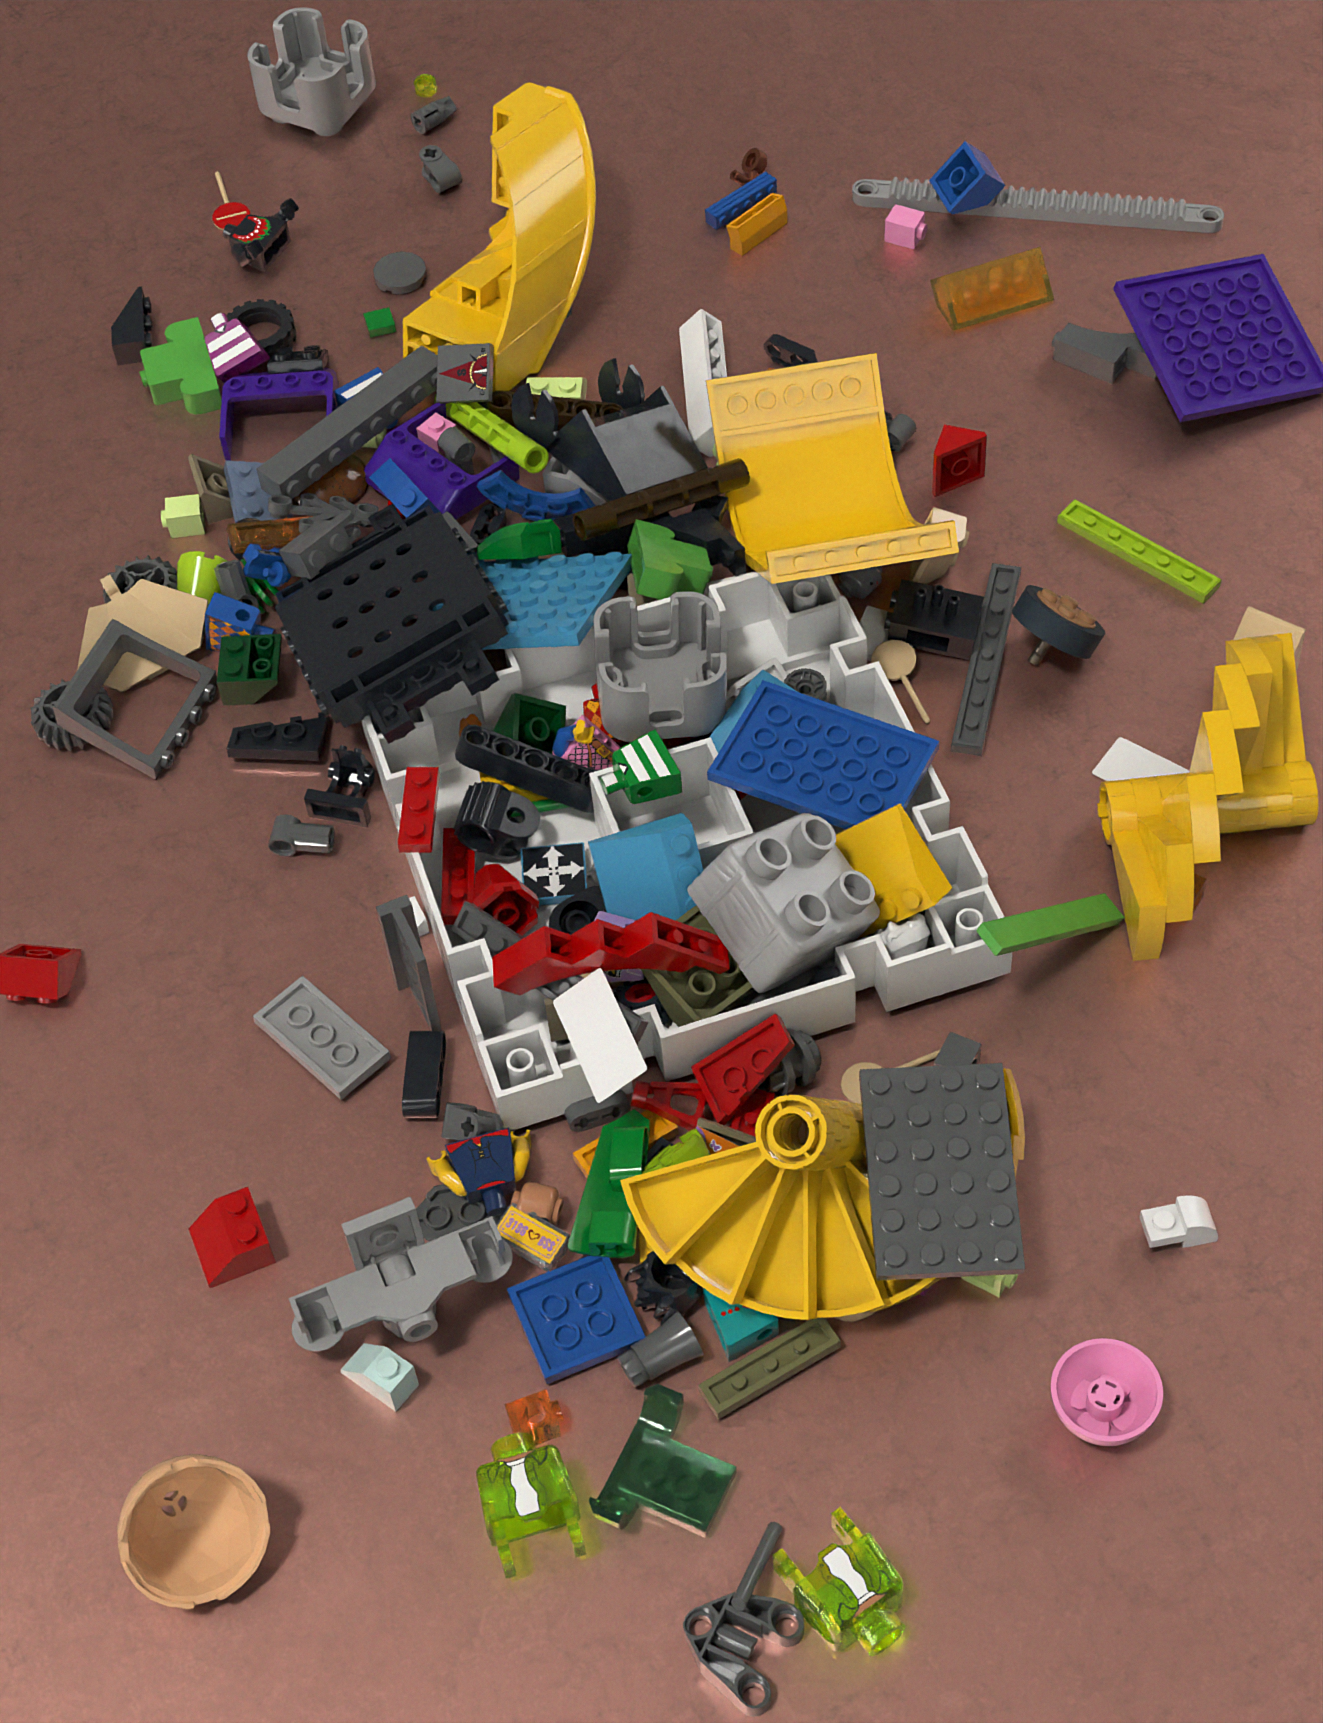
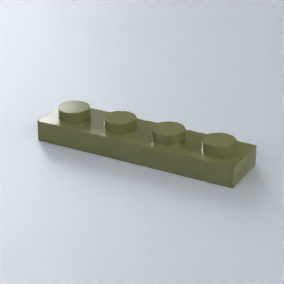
M825 1318L808 1320L698 1385L699 1392L716 1418L720 1419L841 1347V1340Z

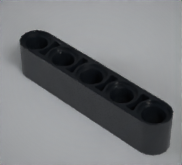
M468 725L462 730L455 750V758L460 764L586 813L594 812L589 773L595 772L594 770L477 725Z

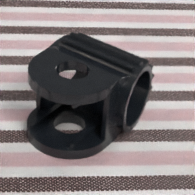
M475 782L473 786L469 785L453 827L455 830L454 835H457L458 841L473 851L485 853L501 860H512L521 855V848L527 847L528 838L533 836L539 827L540 815L536 806L526 797L509 791L504 786L494 782ZM514 811L521 814L523 822L520 823L511 816ZM507 838L511 839V842L505 843Z

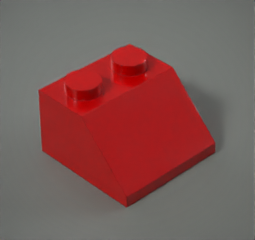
M18 944L0 953V994L6 995V999L14 1001L33 997L37 998L39 1003H56L59 998L70 992L81 958V949Z
M248 1186L214 1199L188 1228L209 1288L276 1263Z

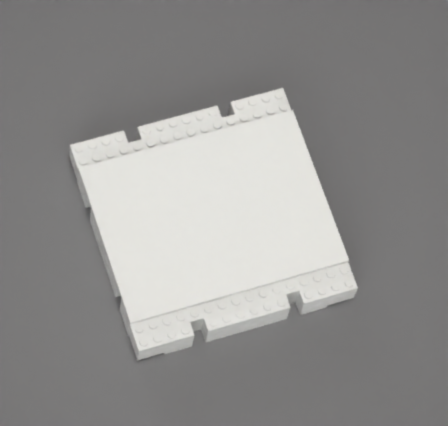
M754 572L708 586L709 598L717 605L720 614V653H726L727 688L776 656L787 675L794 670L802 668L813 669L821 673L827 682L826 702L915 732L879 661L867 664V638L846 596L840 595L830 574L771 584L760 574ZM670 597L637 606L638 631H664L670 628ZM594 624L579 646L504 649L507 669L496 672L500 679L499 681L492 684L487 690L480 691L473 696L464 681H461L451 690L433 697L423 706L408 712L416 729L409 732L404 738L395 740L390 744L387 743L372 713L365 716L362 720L365 737L398 834L407 767H439L440 781L432 853L405 854L485 1084L489 1089L496 1112L501 1120H503L504 1128L509 1127L510 1131L563 1115L566 1108L572 1103L592 1097L594 1094L570 1040L565 1039L551 1042L544 999L548 997L537 989H532L519 996L494 988L493 960L485 938L467 942L451 931L453 925H444L441 917L443 828L454 827L469 785L473 786L475 782H481L479 771L460 764L455 758V750L460 739L459 723L463 717L466 719L468 715L473 713L481 721V727L493 731L511 694L518 693L565 705V727L573 725L583 715V702L594 699L591 689L597 683ZM731 698L726 700V712L733 703ZM711 737L676 748L667 749L681 772L682 793L639 804H632L623 789L609 795L605 794L600 783V777L612 773L613 766L589 773L594 812L586 813L569 807L539 813V827L534 835L528 838L526 848L584 842L586 873H588L593 865L588 841L683 813L692 823L704 870L731 843L799 815V813L749 794L742 800H739L734 789L708 780L707 771L718 755ZM931 764L905 812L946 876L952 889L935 906L925 910L926 924L930 930L925 950L891 960L880 934L867 938L865 936L854 942L835 947V959L819 965L821 968L837 967L842 976L680 1027L671 1018H668L669 1022L667 1024H662L655 1004L633 1010V1012L649 1022L637 1045L643 1059L655 1055L665 1082L693 1074L691 1066L775 1013L782 1018L787 1029H793L796 1032L801 1030L812 1036L855 1022L856 992L875 986L886 1012L1011 973L1012 952L995 956L976 931L983 922L1004 918V915L988 885V874L964 827L960 826L949 830L950 800ZM522 816L515 817L520 823L523 822ZM830 824L834 829L835 834L845 830L843 828ZM507 838L505 841V843L511 842V839ZM475 851L474 885L476 873L482 867L489 864H500L522 882L521 855L512 860H501ZM559 904L539 906V909L537 908L538 923L522 937L525 938L543 926L549 927V917L553 909ZM632 1081L619 1090L624 1091L625 1094L633 1093Z

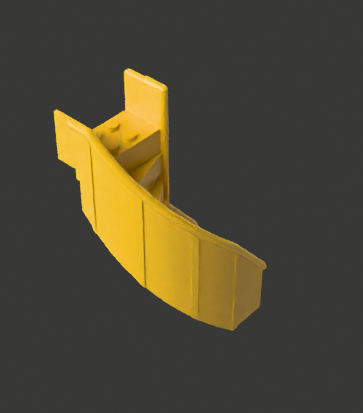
M530 82L525 83L493 105V135L490 136L492 145V202L509 208L506 211V216L489 228L492 242L484 251L430 291L431 298L403 318V359L421 345L438 355V346L485 343L494 345L493 392L501 390L510 391L530 373L535 374L541 370L578 293L586 270L595 225L596 180L589 135L579 105L569 92L551 86L543 87Z

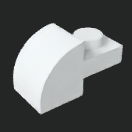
M1178 1196L1176 1197L1175 1204L1141 1210L1140 1220L1150 1248L1181 1242L1183 1248L1218 1240V1233L1208 1204L1201 1197Z

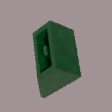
M281 634L221 637L217 686L223 706L254 704L278 684L282 644Z

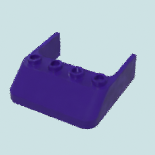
M330 368L276 374L263 372L240 374L227 380L222 388L219 433L225 461H231L235 402L325 395L327 396L326 416H328L338 408L334 390L339 388L336 372Z
M437 402L386 434L365 467V480L371 487L385 496L369 477L391 458L435 505L441 514L449 512L457 520L488 500L477 489L479 481L502 470L506 476L515 482L520 479L519 465L505 456L479 474L470 475L419 440L416 428L434 413H438L447 419L446 404Z

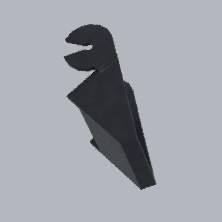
M616 358L605 362L599 372L598 389L602 402L618 404L622 406L623 410L594 419L590 418L586 409L581 410L558 432V411L553 398L546 389L542 390L536 410L537 418L533 415L534 404L530 383L518 387L513 395L512 416L517 430L543 446L548 453L609 501L708 469L665 387L660 386L644 400V384L640 373L633 364L628 366L622 385L623 393L619 389L620 377Z

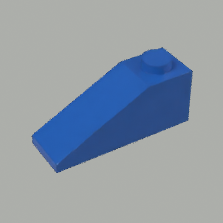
M391 458L369 477L406 518L428 505L434 514L440 512Z

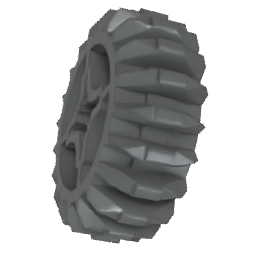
M148 555L145 559L140 560L136 556L135 561L129 562L125 560L124 566L115 565V572L108 573L113 578L121 594L126 593L140 579L177 590V571L175 567H172L169 561L163 562L160 557L152 560ZM103 590L105 603H108L111 601V599L107 595L106 591Z
M61 679L60 684L54 685L50 683L49 690H41V697L34 698V706L30 708L31 724L37 737L44 741L48 747L54 745L59 751L66 746L71 752L74 746H79L83 750L84 744L88 742L59 727L56 722L53 706L70 682ZM101 687L83 714V717L100 728L109 730L110 721L114 720L113 704L104 687Z

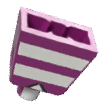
M225 313L216 314L211 318L210 321L215 330L206 335L204 340L214 373L222 382L225 383L236 375L245 374L270 359L254 335L238 318L229 321Z

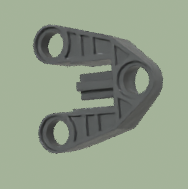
M733 1592L691 1610L683 1622L684 1635L701 1674L740 1711L748 1716L755 1717L764 1714L771 1704V1690L767 1679L745 1664L744 1660L715 1646L746 1660H749L750 1656L753 1655L754 1647L758 1641L757 1638L751 1635L760 1639L764 1638L779 1646L793 1647L803 1638L804 1619L800 1610L795 1605L777 1598L751 1595L744 1610H737L731 1605L735 1594ZM783 1618H791L796 1621L798 1629L793 1635L784 1636L776 1630L777 1623ZM703 1619L711 1624L712 1628L710 1631L703 1635L695 1636L690 1632V1626L696 1620ZM736 1628H739V1629H741V1630H743V1631H745V1632H747V1633H749V1634H746V1633H744V1632H742V1631H740V1630H738V1629H736ZM749 1687H759L765 1694L764 1700L759 1705H748L742 1698L744 1691Z

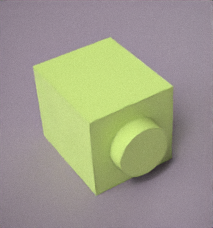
M199 494L165 498V510H161V521L163 528L168 527L171 538L205 534V513Z

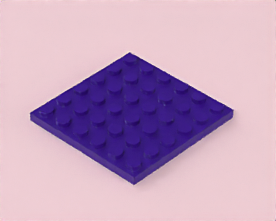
M1264 254L1116 281L1113 290L1180 422L1323 393V364Z

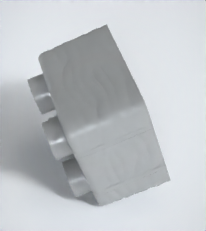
M811 813L796 815L765 830L731 843L687 888L688 894L701 910L702 915L706 917L721 942L737 962L740 970L758 993H765L813 967L835 959V947L856 941L880 914L879 907L874 900L875 890L871 881L861 872L853 870L835 844L836 834L832 826L825 819Z

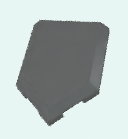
M444 1184L434 1186L425 1195L426 1199L416 1208L423 1238L428 1241L491 1217L487 1215L484 1201L469 1204L466 1196H457ZM507 1211L503 1214L492 1216L496 1226L499 1225Z

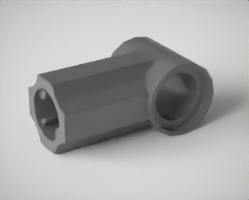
M456 427L447 428L438 439L439 447L445 452L446 459L466 473L473 475L472 457L475 453V445Z
M234 559L216 565L217 567L214 568V572L222 595L238 601L242 600L243 603L259 609L257 599L250 594L240 561Z
M279 815L275 818L268 848L280 856H291L296 850L330 853L334 846L333 825L301 823L298 818L292 815Z

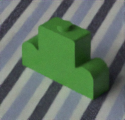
M195 317L170 324L165 330L166 344L145 348L140 351L144 370L139 372L143 386H149L155 405L183 399L185 409L191 414L197 415L220 410L222 398L199 318Z
M636 519L627 545L629 554H632L631 567L636 593L660 600L671 597L676 592L704 594L707 583L710 582L713 573V566L710 565L707 550L700 546L674 540V532L666 527Z

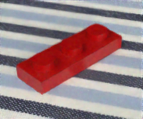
M407 767L398 836L399 853H432L440 781L439 767Z

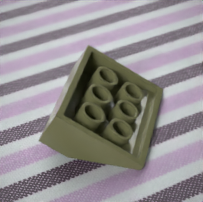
M697 905L676 920L717 935ZM729 951L730 969L722 974L698 966H694L685 972L641 969L669 1017L678 1027L737 1009L739 1003L755 991Z

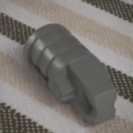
M450 96L436 100L411 113L412 124L419 133L423 134L443 123L457 110V107Z

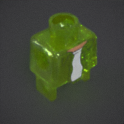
M514 1433L495 1441L490 1449L493 1461L478 1467L476 1479L490 1544L498 1548L506 1579L517 1576L508 1543L566 1526L575 1558L586 1555L578 1523L581 1519L578 1499L559 1449L554 1445L536 1448L533 1436L528 1433Z
M839 1507L831 1513V1528L844 1545L832 1543L819 1552L816 1568L806 1577L803 1576L783 1549L773 1554V1567L794 1595V1605L800 1610L803 1618L833 1651L841 1652L858 1640L869 1656H875L889 1648L905 1631L906 1626L895 1613L901 1608L903 1603V1580L872 1534L866 1533L863 1535L843 1509Z

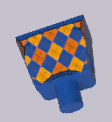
M214 592L205 612L206 650L220 652L221 637L276 634V629L261 625V611L258 608Z

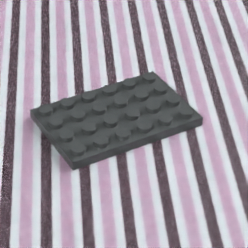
M1003 1064L860 1069L859 1082L876 1281L1024 1274L1025 1262Z

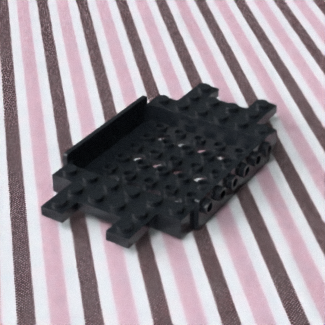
M393 504L368 517L375 530L374 532L352 544L353 548L327 563L318 571L319 574L314 578L301 577L300 580L275 593L279 602L275 609L284 625L280 629L288 641L287 644L293 652L294 658L301 668V672L309 684V688L317 700L316 702L325 717L331 715L336 724L341 722L343 727L346 728L351 724L360 722L365 716L372 713L388 744L404 738L409 732L416 729L408 714L409 711L423 706L428 700L440 693L451 690L459 682L464 681L473 696L480 691L487 690L492 684L499 681L500 679L482 649L497 643L508 634L505 626L509 623L504 614L509 611L502 598L498 595L491 581H489L486 573L479 565L465 540H463L456 527L451 529L441 512L434 514L429 505L404 520ZM427 576L423 581L416 583L419 577ZM400 590L397 596L389 597L393 592ZM444 604L441 609L437 611L432 610L436 605ZM374 606L371 611L363 613V610L367 607ZM417 619L413 625L406 627L407 622ZM347 621L346 625L337 629L336 626L339 623ZM384 635H390L387 640L379 642V639ZM363 650L362 654L355 658H352V655L355 652Z

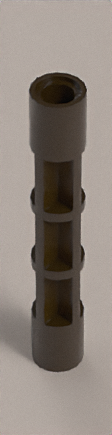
M738 458L714 466V468L711 467L603 503L602 506L597 505L573 514L575 532L582 541L632 525L636 519L644 521L745 487L750 482L748 468L745 462Z

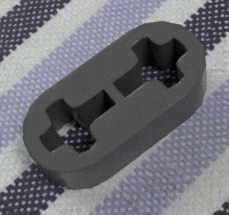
M618 1090L600 1103L596 1101L594 1096L572 1103L566 1108L564 1114L569 1128L574 1132H581L615 1121L630 1112L631 1107L625 1092Z

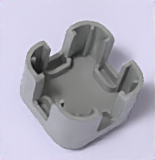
M305 7L287 10L279 15L273 23V33L278 52L277 64L275 66L271 64L267 45L255 42L248 50L247 57L258 108L262 114L270 117L277 123H290L314 130L315 133L321 136L334 135L342 129L343 125L367 100L376 87L367 29L362 23L348 19L341 26L345 51L343 53L333 50L328 46L323 16L318 10Z
M677 592L672 594L670 597L671 626L664 631H638L636 599L631 596L611 599L597 609L593 620L596 680L601 721L603 727L610 735L630 743L655 729L661 739L698 737L714 731L726 713L727 658L725 652L720 653L721 621L719 609L709 597L697 592Z

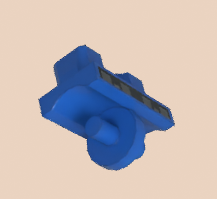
M249 544L243 554V558L247 562L243 568L245 577L268 580L271 586L281 587L284 583H288L291 575L279 553L281 548L274 547L270 550H264L258 544Z

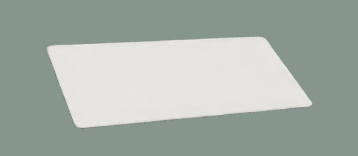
M1119 737L1092 771V774L1105 781L1189 773L1190 771L1129 740Z
M598 968L554 999L555 1009L598 1103L647 1070L646 1063L601 968Z

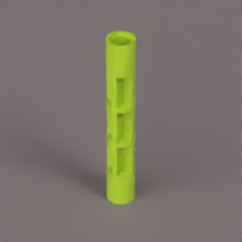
M436 392V395H435V397H434V404L437 403V402H436L437 392ZM477 402L446 403V416L459 423L529 473H539L546 467L549 460L547 450L491 413L488 409Z

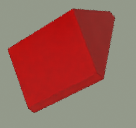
M944 424L933 457L932 494L934 497L985 477L987 435L985 432Z

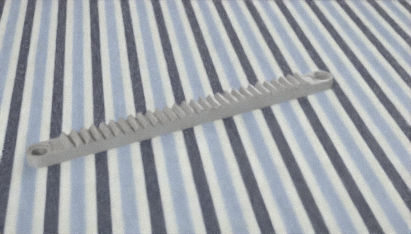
M894 177L892 181L862 179L855 182L852 186V200L858 206L893 209L896 204L919 211L949 213L928 179L924 183H920L918 179H915L912 183L908 178H904L900 182L897 177ZM1010 186L1007 190L1003 188L986 206L957 213L1199 233L1218 232L1222 229L1224 221V211L1214 205L1186 203L1184 199H1180L1178 203L1173 198L1164 202L1162 197L1154 201L1152 196L1143 200L1141 195H1138L1136 199H1132L1130 195L1121 198L1120 194H1116L1114 198H1111L1109 193H1105L1103 197H1100L1098 192H1095L1093 196H1089L1087 191L1079 195L1077 191L1068 194L1066 190L1058 194L1055 189L1047 193L1045 188L1036 192L1034 187H1031L1029 191H1025L1024 187L1015 190L1013 186ZM862 191L871 192L870 194H865V195H864V194H860V192H862ZM1206 217H1211V218H1215L1216 220H1215V221H1208V220H1205L1204 218H1206Z

